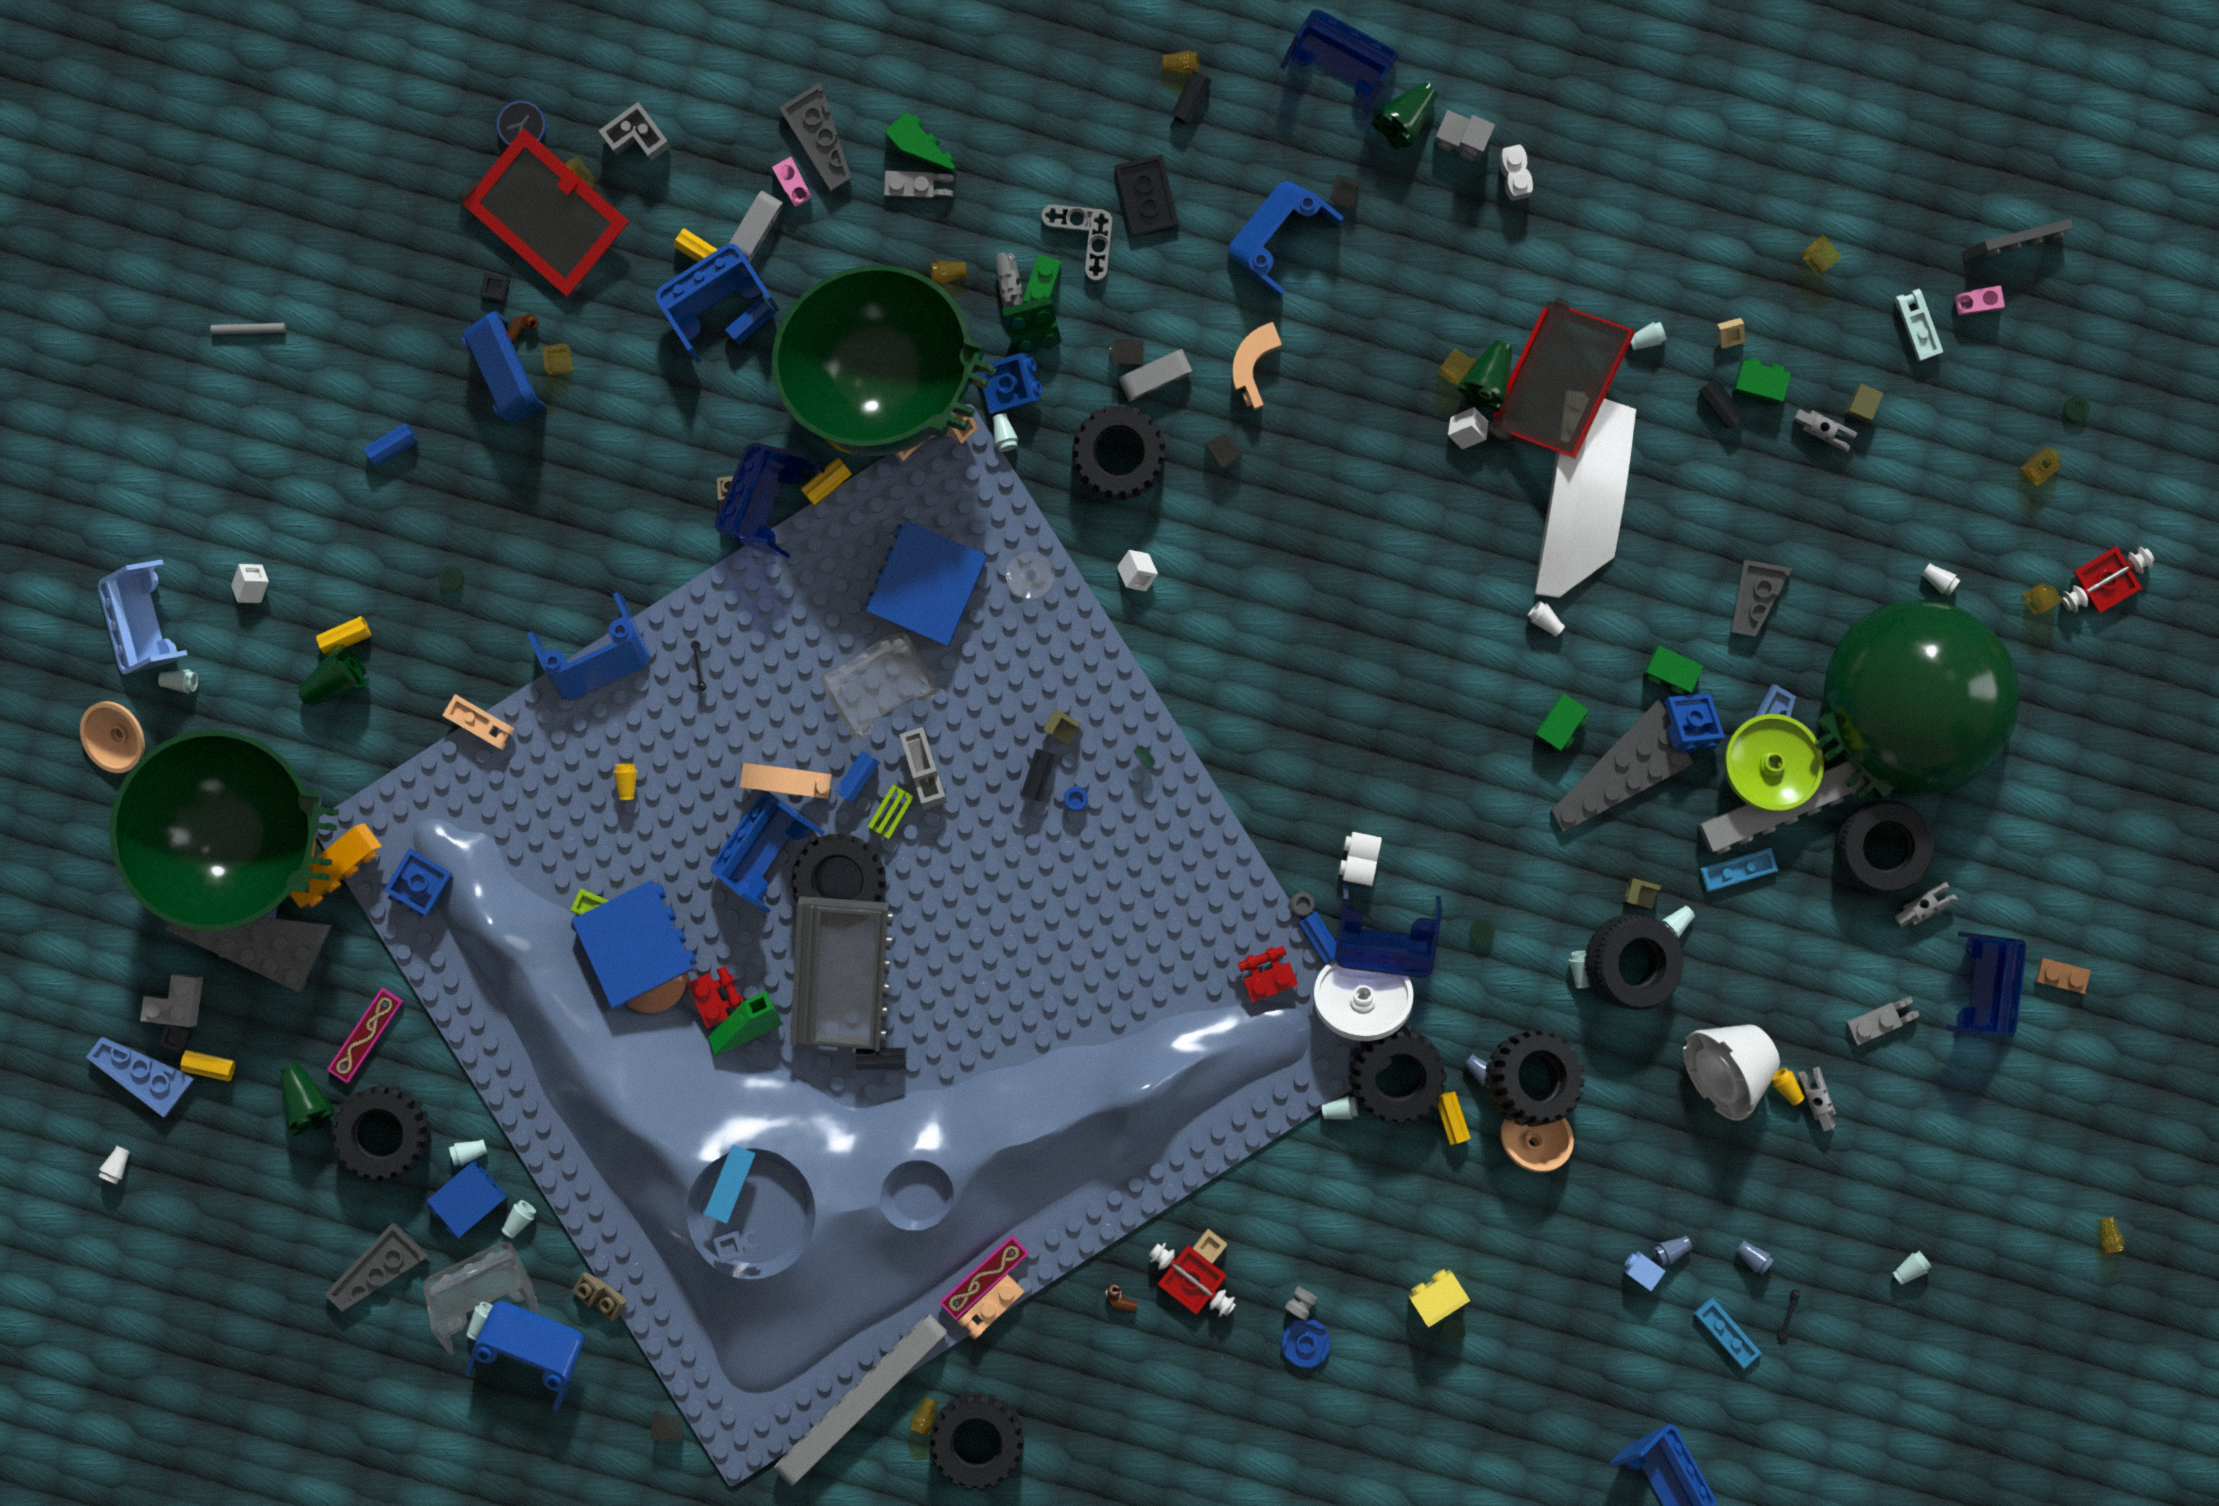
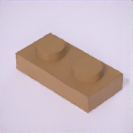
M2040 958L2035 982L2085 994L2091 970Z

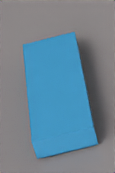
M1766 848L1699 868L1706 892L1778 871L1772 848Z
M732 1144L704 1215L728 1224L756 1153Z
M1712 1297L1694 1312V1315L1743 1370L1762 1354Z

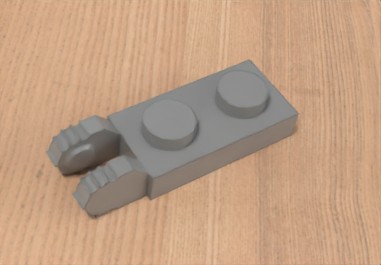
M885 171L884 196L925 199L953 197V191L949 189L934 190V182L950 183L954 181V176L928 172Z
M1907 997L1895 1003L1890 1002L1846 1022L1855 1044L1860 1045L1919 1017L1918 1011L1908 1012L1901 1017L1898 1016L1896 1009L1910 1005L1913 1002L1912 998Z

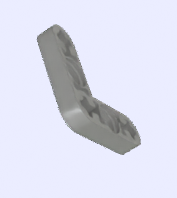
M1063 205L1046 206L1042 211V221L1048 228L1089 232L1085 273L1091 281L1099 282L1103 280L1107 274L1112 230V217L1110 213L1101 209ZM1054 210L1057 216H1063V211H1068L1066 215L1067 225L1062 224L1063 219L1058 218L1054 220V223H1051L1046 214L1049 215ZM1078 212L1083 215L1084 221L1081 225L1075 226L1070 222V216L1073 213ZM1101 215L1104 216L1108 224L1103 225V233H1108V235H1092L1093 231L1098 233V223L1094 222V220H1098ZM1097 239L1103 240L1106 244V248L1102 252H1095L1092 249L1091 245ZM1090 255L1097 258L1105 257V261L1101 259L1099 261V268L1103 269V272H1099L1098 276H1093V272L1089 271V268H1094L1095 258L1090 259Z

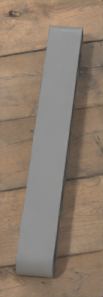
M928 1313L778 1461L773 1469L790 1486L794 1485L945 1335L947 1330Z

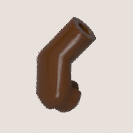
M533 314L515 317L507 330L510 340L515 342L521 331L536 329L539 321Z
M1112 1284L1107 1288L1106 1297L1113 1309L1136 1313L1137 1301L1125 1299L1120 1287L1116 1284Z

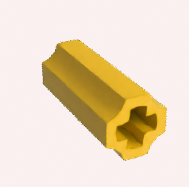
M686 229L679 233L673 244L676 249L697 262L718 250Z
M837 457L800 489L816 505L852 473Z
M360 616L317 635L316 639L322 653L328 656L337 646L343 644L345 645L343 648H346L370 637L371 633L365 619Z
M185 1050L180 1064L181 1071L224 1081H231L235 1071V1060Z
M1453 1091L1439 1095L1437 1098L1440 1102L1437 1107L1450 1145L1471 1139L1456 1092Z

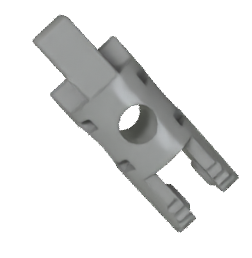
M999 253L996 256V266L1003 306L1006 308L1022 304L1023 293L1015 256L1011 253Z
M1799 409L1793 418L1794 421L1804 425L1802 430L1848 452L1850 446L1834 438L1836 432L1838 431L1849 438H1855L1857 432L1813 410L1809 414ZM1825 425L1827 432L1822 431L1820 426Z
M1947 882L1903 906L1904 911L1895 916V921L1899 927L1902 928L1912 922L1916 925L1956 902L1958 898L1955 894L1946 897L1940 902L1935 898L1948 890L1949 885ZM1926 905L1928 908L1924 909L1921 906Z
M1820 1067L1813 1068V1075L1818 1085L1815 1087H1811L1805 1071L1799 1072L1798 1074L1814 1119H1819L1823 1131L1834 1129L1835 1123L1832 1115H1836ZM1816 1098L1822 1099V1102H1818Z

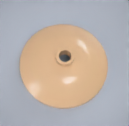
M110 701L94 704L84 713L80 723V736L88 756L99 767L109 772L123 773L131 770L143 757L145 750L143 731L134 715L122 705Z
M1565 1118L1555 1121V1123L1537 1127L1520 1126L1515 1124V1120L1508 1121L1504 1119L1501 1127L1502 1144L1509 1157L1519 1166L1533 1172H1550L1561 1167L1569 1158L1573 1149L1574 1139L1571 1127ZM1529 1141L1534 1142L1535 1146L1530 1145Z

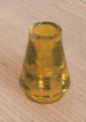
M1192 50L1163 54V69L1192 74L1193 71L1198 72L1199 54Z
M936 260V263L930 264L931 278L935 283L943 284L959 277L967 276L966 262Z
M2115 1218L2099 1219L2101 1248H2104L2105 1254L2125 1250L2123 1244L2126 1243L2115 1222Z
M924 1396L922 1403L909 1420L911 1422L909 1428L927 1435L928 1431L932 1429L938 1402Z

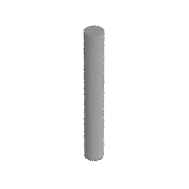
M286 324L211 325L210 330L212 335L286 333Z

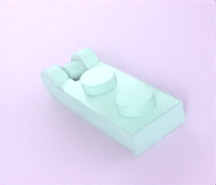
M1916 289L1907 296L1899 295L1895 297L1896 306L1901 313L1918 362L1943 353L1921 290ZM1914 303L1917 310L1910 312L1908 305Z

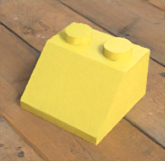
M1444 1269L1440 1270L1432 1276L1433 1280L1428 1284L1420 1283L1411 1289L1412 1294L1409 1295V1298L1428 1328L1470 1301L1450 1269L1446 1272Z

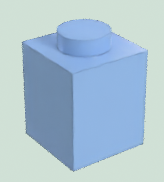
M1639 1251L1635 1255L1632 1253L1624 1264L1626 1266L1624 1272L1650 1291L1653 1290L1666 1272Z

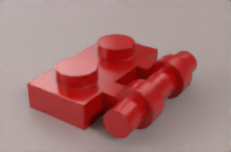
M1284 946L1275 949L1274 947L1268 948L1265 953L1254 957L1253 955L1245 957L1246 960L1237 963L1240 972L1250 969L1252 976L1244 978L1243 981L1251 1002L1298 985L1290 962L1280 965L1278 958L1287 955ZM1270 961L1272 968L1259 973L1257 966Z
M726 966L717 969L720 977L719 980L714 981L711 973H708L687 983L706 1028L726 1020L729 1017L726 1008L733 1006L735 1011L743 1001L741 994L738 995L732 982L734 978L732 974L729 975ZM721 986H724L729 997L724 1002L717 989Z

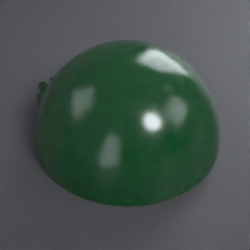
M889 265L854 267L835 273L816 283L798 298L788 310L777 331L772 351L774 383L784 406L793 419L808 434L823 444L844 453L860 456L896 454L921 444L933 435L944 439L949 427L966 431L969 424L955 417V415L959 414L972 418L976 411L969 406L961 404L970 384L985 389L990 383L986 378L975 374L976 371L993 375L996 368L992 364L982 361L985 355L983 345L970 340L968 326L960 308L940 285L915 271Z
M1905 600L1879 607L1859 619L1845 633L1833 652L1824 683L1825 714L1816 721V724L1821 726L1826 733L1815 742L1814 746L1819 749L1824 747L1830 740L1835 743L1825 753L1824 758L1829 761L1840 752L1843 753L1856 770L1845 782L1848 788L1854 786L1861 778L1864 779L1866 783L1855 793L1857 799L1864 797L1871 790L1875 793L1874 796L1876 798H1884L1890 792L1910 796H1928L1957 789L1968 784L1991 767L2007 746L2014 732L2019 713L2020 691L2013 660L2003 642L1989 626L1970 612L1957 606L1934 600Z
M193 731L178 735L156 746L144 755L130 770L120 786L113 804L109 830L110 846L114 863L123 883L135 899L152 914L164 921L188 929L201 931L226 930L247 925L261 919L281 905L293 891L309 893L311 879L330 881V875L327 873H312L313 864L332 865V859L314 857L318 829L337 831V825L333 823H319L320 814L336 816L339 815V810L321 807L322 793L307 791L293 767L280 754L261 741L233 731Z

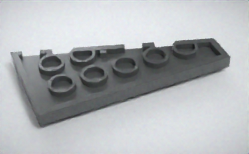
M1660 699L1655 701L1636 723L1551 809L1562 832L1693 765L1688 753H1682L1681 749L1674 750L1667 730L1671 721Z
M262 917L247 925L219 931L193 930L172 923H168L166 930L297 992H302L333 925Z

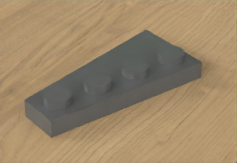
M821 82L779 107L826 185L833 192L852 180Z
M2071 219L1986 240L1963 251L1964 261L1985 255L1986 257L1995 256L2006 249L2008 252L2022 248V245L2029 243V246L2043 243V239L2050 237L2051 241L2065 237L2064 232L2073 229Z
M393 1222L324 1295L336 1307L344 1311L430 1255Z

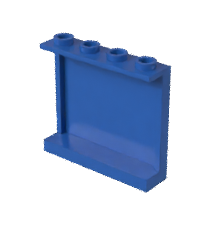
M905 520L904 525L899 524L895 532L894 538L897 541L894 548L889 547L884 560L887 561L884 570L879 569L874 583H877V587L874 593L869 592L864 604L868 606L866 611L949 647L988 556Z
M652 880L571 919L607 999L615 1010L625 1007V1003L690 971L693 973L697 971L694 964H697L696 957L692 950L687 951L684 944L687 938L681 928L677 929L674 920L677 919L676 914L671 906L667 907L664 898L667 897L661 884L657 885Z

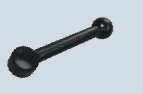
M698 641L691 642V648L695 654L699 681L697 689L703 692L706 690L707 685L703 681L699 655L701 644Z
M1792 1290L1790 1293L1792 1298L1782 1329L1778 1331L1780 1339L1784 1340L1788 1337L1787 1328L1796 1299L1800 1297L1798 1290Z

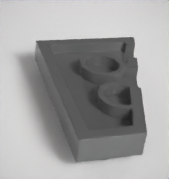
M1749 560L1742 561L1730 633L1756 637L1773 602L1779 595L1786 578L1793 568Z

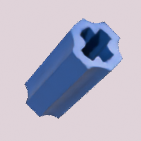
M761 297L725 330L741 346L776 313Z
M404 423L364 447V450L373 465L377 467L414 445L418 440L410 426Z
M862 750L835 792L853 803L880 762Z
M1316 911L1297 922L1323 964L1333 960L1342 953Z

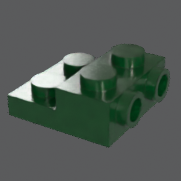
M1050 296L1002 309L1014 354H1030L1034 349L1042 347L1050 349L1055 347L1057 343L1062 342Z

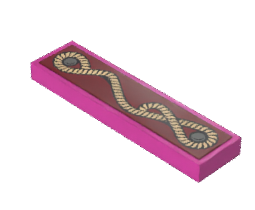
M384 987L381 988L327 1070L344 1082L349 1083L404 1001Z
M1011 1235L939 1300V1303L957 1320L1023 1260L1029 1252Z

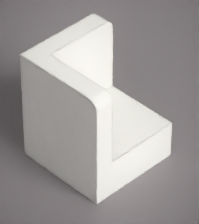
M1473 407L1450 418L1448 436L1461 449H1465L1486 440L1489 421Z
M1128 550L1117 567L1126 588L1147 591L1158 575L1150 555L1133 550Z
M238 565L232 582V589L238 603H260L269 582L263 565Z

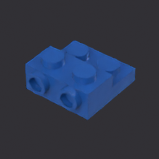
M1027 353L1016 354L989 363L996 368L993 375L979 372L981 377L986 378L990 382L987 388H983L989 414H996L1041 401L1039 395L1043 393L1042 386L1039 381H1035L1033 373L1036 371V363L1033 357H1029Z
M1710 693L1668 697L1664 701L1671 721L1667 730L1674 750L1681 749L1682 753L1686 754L1702 747L1703 751H1711L1716 749L1717 745L1725 738Z
M409 848L384 891L389 894L388 899L394 903L401 905L403 902L410 906L409 911L421 918L423 915L430 916L453 873Z

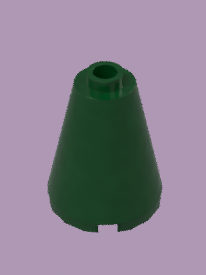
M343 644L337 646L300 684L298 695L304 704L314 706L364 689L369 685V677L365 679L363 675L367 670L352 649H343L345 646Z

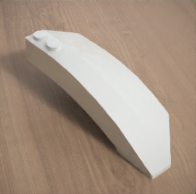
M1566 392L1562 402L1559 440L1570 443L1590 401L1586 397L1587 393ZM1604 399L1576 459L1556 452L1535 594L1560 598L1572 587L1582 582L1615 557L1630 464L1636 409Z

